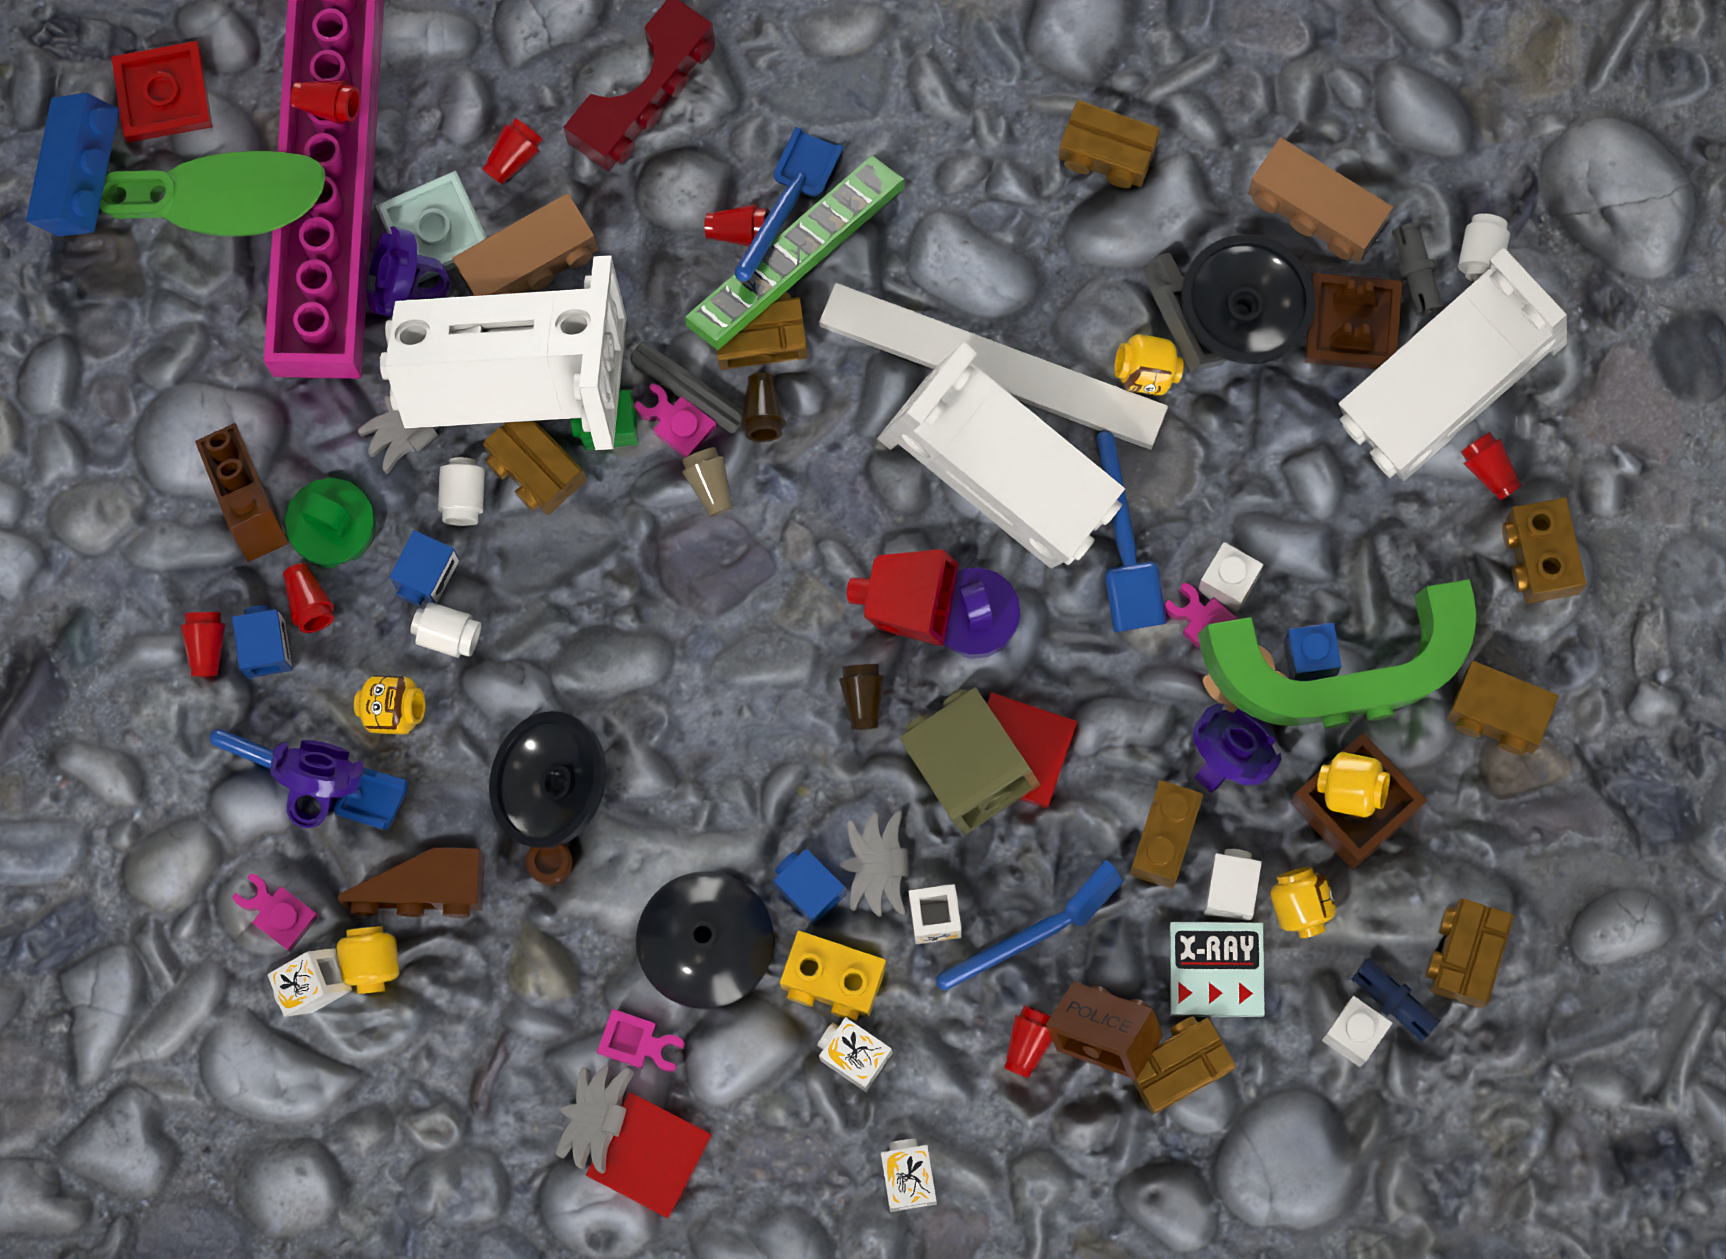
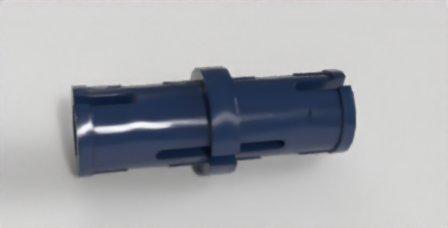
M1372 958L1368 959L1358 970L1359 972L1351 979L1382 1006L1380 1011L1388 1017L1391 1014L1414 1034L1421 1043L1441 1022V1019L1435 1017L1410 994L1412 989L1404 983L1402 986L1398 984Z

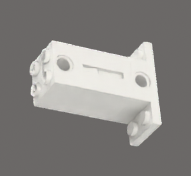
M1504 247L1489 260V270L1338 403L1343 413V416L1339 419L1343 424L1342 427L1358 445H1361L1366 440L1373 447V450L1370 452L1373 457L1372 460L1389 478L1394 474H1397L1403 481L1409 478L1549 352L1554 356L1567 344V314Z
M596 256L593 258L592 275L585 276L584 289L395 301L392 320L386 321L385 334L388 349L387 352L381 353L380 369L382 378L384 380L389 379L391 406L394 411L399 410L404 428L582 418L584 432H591L595 450L613 449L627 318L612 256Z
M963 341L928 374L877 439L890 450L899 444L1050 569L1062 563L1069 565L1074 559L1079 560L1095 540L1089 534L1093 530L1096 531L1102 523L1106 525L1121 508L1122 504L1117 499L1125 488L975 366L971 361L978 353Z

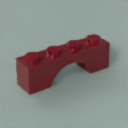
M666 0L644 27L647 44L654 54L653 66L645 81L633 91L620 96L604 97L590 94L563 127L567 142L608 172L617 162L622 164L627 160L635 147L634 140L643 129L650 130L661 116L663 104L670 96L676 97L682 92L689 79L688 73L697 62L703 64L715 48L713 24L680 0Z

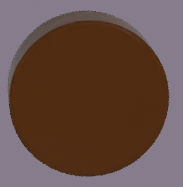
M565 844L545 849L530 847L526 855V867L535 881L542 885L553 886L562 883L568 878L573 868V858Z

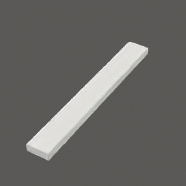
M835 283L819 321V326L932 369L964 341L978 353L971 362L1018 401L1098 431H1110L1114 437L1149 450L1153 448L1168 406L838 283Z

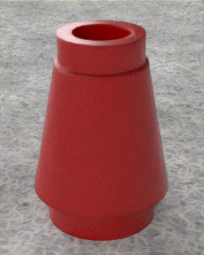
M347 80L297 81L292 87L290 101L293 108L341 125L345 121L353 122L356 119L360 109L361 96L358 87L351 86Z
M515 118L509 126L507 124L504 125L482 170L499 184L503 185L507 179L511 178L540 152L537 147L543 139L531 128Z
M758 204L715 213H706L704 221L706 239H715L716 241L749 247L770 211L768 208H760Z
M1490 431L1460 451L1466 460L1463 464L1496 495L1499 501L1522 487L1501 438L1496 440Z
M299 563L288 567L283 572V578L285 580L292 623L298 626L303 633H314L328 627L334 620L332 613L334 611V604L307 564Z
M221 612L184 613L185 624H181L180 627L189 668H191V677L218 676L226 623H221Z
M1023 1005L1020 1015L1015 1014L1006 1055L1007 1060L1003 1068L1030 1078L1032 1070L1035 1069L1052 1042L1046 1026L1051 1015Z

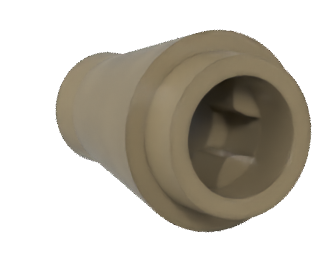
M716 447L696 452L682 459L685 470L682 473L705 507L708 517L719 515L734 508L730 498L724 456L718 455Z

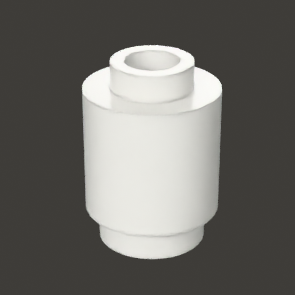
M1476 214L1472 217V222L1466 226L1458 268L1465 273V277L1468 280L1475 282L1490 269L1489 260L1503 247L1507 250L1510 232L1507 230V221L1502 217L1492 214Z
M463 457L449 459V465L440 467L438 511L442 513L443 523L457 526L478 524V515L483 513L485 470L482 467L476 466V460Z
M429 602L425 609H417L410 632L416 635V645L457 658L461 654L470 657L479 639L481 622L472 620L471 614Z

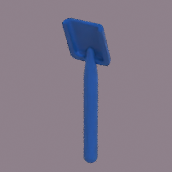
M795 127L774 170L775 181L787 186V188L779 196L737 265L735 276L739 281L745 282L752 277L795 206L800 192L812 197L821 195L844 146L830 144L802 132V129Z
M1103 430L1097 435L1102 470L1124 487L1114 435L1110 431ZM1124 490L1117 499L1122 506L1112 518L1118 551L1124 566L1110 568L1105 574L1114 632L1167 623L1158 566L1153 562L1137 564L1136 544Z
M215 729L210 733L209 740L213 746L270 769L273 750L222 729ZM363 767L360 788L353 794L338 797L334 806V812L340 817L387 830L390 828L408 789V783L405 779Z
M1105 860L1067 903L1065 911L1047 917L939 973L936 977L937 986L942 990H948L1055 935L1071 923L1076 926H1084L1123 883L1116 868L1109 861Z

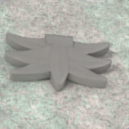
M385 396L384 401L389 412L379 415L362 425L358 429V433L360 436L375 433L368 450L370 457L376 456L389 446L383 460V471L385 474H388L404 454L413 449L419 453L438 437L435 431L439 426L404 428L399 410L394 411L391 406L390 396Z
M897 811L889 820L883 836L880 834L877 812L870 816L862 836L857 831L852 820L847 822L849 841L855 857L840 863V867L847 872L855 874L850 893V908L852 911L857 910L862 896L865 895L873 912L878 917H881L882 897L885 891L893 908L900 915H906L901 898L902 878L909 877L908 849L901 848L899 843V828L902 820L901 811Z
M607 1064L596 1073L592 1080L589 1069L585 1067L580 1069L576 1087V1104L561 1108V1112L570 1118L571 1122L565 1129L556 1150V1155L564 1158L572 1148L575 1165L580 1169H584L591 1150L592 1162L596 1170L602 1174L606 1171L608 1146L613 1136L619 1137L627 1110L622 1107V1099L625 1089L634 1074L632 1069L626 1068L610 1083L613 1067Z

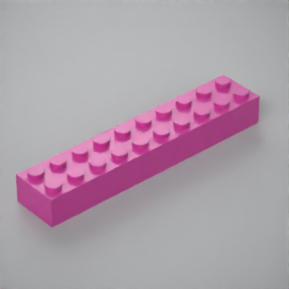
M288 0L278 152L306 155L313 158L324 167L325 181L321 195L302 217L272 231L264 362L273 377L362 379L384 0ZM347 80L351 86L358 87L361 96L360 109L356 119L353 122L345 121L341 125L293 108L290 101L292 87L297 81Z

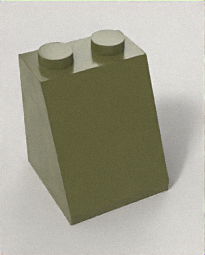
M976 687L968 692L966 689H961L953 693L943 702V709L931 717L928 714H924L914 719L905 727L907 733L899 737L945 811L964 836L1040 786L1032 770Z

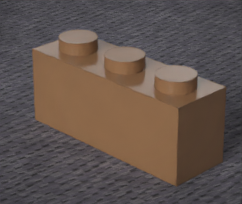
M1281 137L1252 177L1248 194L1253 197V202L1262 210L1268 213H1275L1276 211L1289 219L1291 226L1299 233L1308 237L1312 235L1326 242L1328 249L1339 258L1344 260L1351 258L1359 264L1388 223L1393 206Z
M566 193L452 257L460 277L472 296L524 293L529 289L536 291L546 287L554 280V275L568 267L570 269L579 268L589 262L593 257V253L598 251L592 231L569 193Z

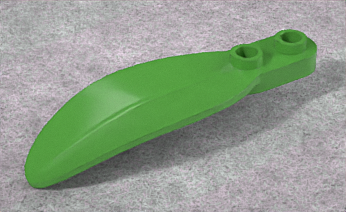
M244 151L216 154L185 162L166 173L158 170L115 171L108 173L105 178L99 208L117 219L164 218L178 227L201 234L252 236L274 231L302 217L315 204L322 193L325 170L313 158L300 154L273 151ZM165 192L163 199L158 202L159 196ZM126 193L125 200L119 203L120 197Z

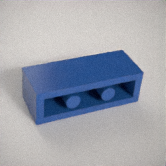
M89 93L51 98L26 222L58 237L95 232L119 114L118 108Z

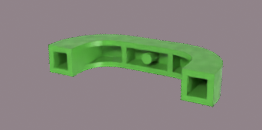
M1470 579L1427 586L1414 596L1420 621L1421 638L1419 647L1410 662L1312 681L1288 679L1278 674L1266 663L1258 647L1252 617L1208 624L1197 635L1209 675L1222 694L1240 710L1252 717L1272 724L1301 726L1323 722L1324 729H1331L1351 723L1350 717L1366 714L1368 721L1392 717L1395 715L1394 709L1413 704L1448 682L1464 663L1473 643L1476 627V607Z

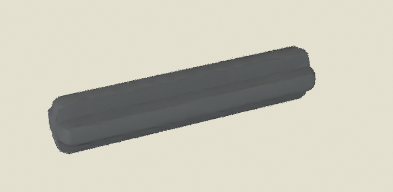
M641 342L634 349L630 359L631 363L678 397L682 396L729 433H735L741 427L742 409L648 343Z

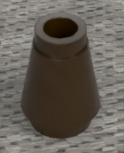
M764 372L754 373L748 377L741 427L746 431V437L751 441L771 442L781 437L782 429L785 427L786 422L774 382V376Z
M879 664L843 666V678H839L849 721H851V730L879 728L878 719L884 675H879Z

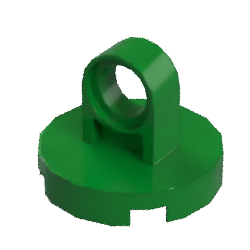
M337 478L315 480L301 488L290 501L285 516L286 534L297 554L312 565L328 569L336 568L337 565L345 564L350 560L354 562L361 558L372 544L377 527L373 507L365 493L350 481Z

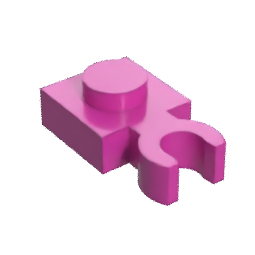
M651 384L649 391L654 397L659 399V402L655 407L647 408L637 401L634 404L637 414L647 421L657 420L659 423L653 429L654 435L684 458L696 453L717 428L716 422L682 396L674 405L670 404L664 389L659 385Z
M1183 583L1179 590L1189 600V604L1186 607L1179 608L1170 600L1164 605L1166 613L1171 618L1186 620L1190 623L1183 630V635L1199 649L1200 644L1197 634L1206 625L1238 619L1214 597L1204 607L1199 602V595L1196 589L1187 583Z
M250 874L247 878L257 886L256 896L253 899L246 900L235 892L232 896L233 900L244 910H258L260 913L252 923L291 952L319 915L281 886L271 896L266 882L259 876Z
M612 1009L597 1054L639 1069L643 1068L646 1057L654 1060L661 1070L676 1072L677 1065L665 1061L662 1053L668 1046H676L683 1049L685 1043L675 1035H665L661 1038L653 1037L657 1028L656 1023Z

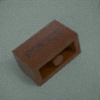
M1074 981L1046 1024L1058 1052L1133 1079L1138 1078L1163 1037L1154 1010L1145 1002L1137 999L1129 1001L1112 995L1103 987L1097 985L1088 987Z

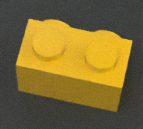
M798 930L780 980L781 989L788 991L786 998L791 1001L813 1007L816 1000L831 1005V1014L843 1019L846 1017L850 1021L857 1022L859 1015L866 1018L870 1017L887 964L885 959Z

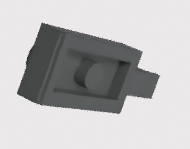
M1171 253L1155 256L1154 259L1143 267V271L1151 293H1153L1152 295L1190 372L1221 366L1227 360L1212 353L1203 346L1194 336L1185 320L1181 303L1184 277L1180 274Z

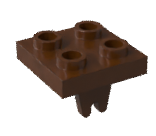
M1313 273L1311 281L1315 292V311L1307 331L1305 363L1378 369L1397 352L1402 281Z

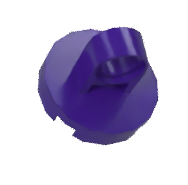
M395 226L390 227L391 234L383 233L380 236L374 249L368 275L376 276L375 291L367 290L369 309L375 314L388 317L393 316L395 301L444 298L449 292L451 285L450 277L439 260L417 254L415 234L410 230ZM432 271L440 274L438 284L432 288L423 289L417 285L419 278L426 272Z
M981 567L959 570L957 572L944 646L970 659L990 657L1003 650L1015 635L1020 621L1019 598L1011 583L997 572Z
M1220 703L1206 708L1193 728L1194 743L1200 755L1206 761L1194 779L1210 793H1213L1226 778L1243 785H1259L1267 781L1276 771L1282 760L1281 753L1276 755L1272 747L1277 740L1275 735L1262 720L1250 716L1239 708L1234 713L1222 710L1225 704Z
M301 740L300 748L288 749V742L280 743L273 750L270 774L277 782L290 789L287 800L289 819L295 825L302 828L317 827L325 820L333 797L347 796L360 788L363 763L360 760L355 763L348 760L349 751L325 742ZM304 795L312 796L319 801L321 811L314 815L305 814L299 809L297 799Z

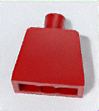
M940 549L878 555L874 559L870 579L850 578L846 591L849 604L865 605L864 617L882 631L937 646H944L959 564L945 550Z

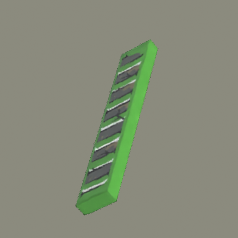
M871 156L772 242L748 281H739L734 274L685 316L686 326L719 350L904 189V178L875 157Z

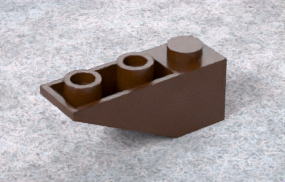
M231 424L196 440L195 443L227 525L247 562L289 544L237 424Z
M432 848L340 893L338 901L345 908H351L350 914L357 916H377L379 909H397L396 915L404 917L424 916V910H443L442 916L467 918L470 917V910L483 911L485 856L480 849Z

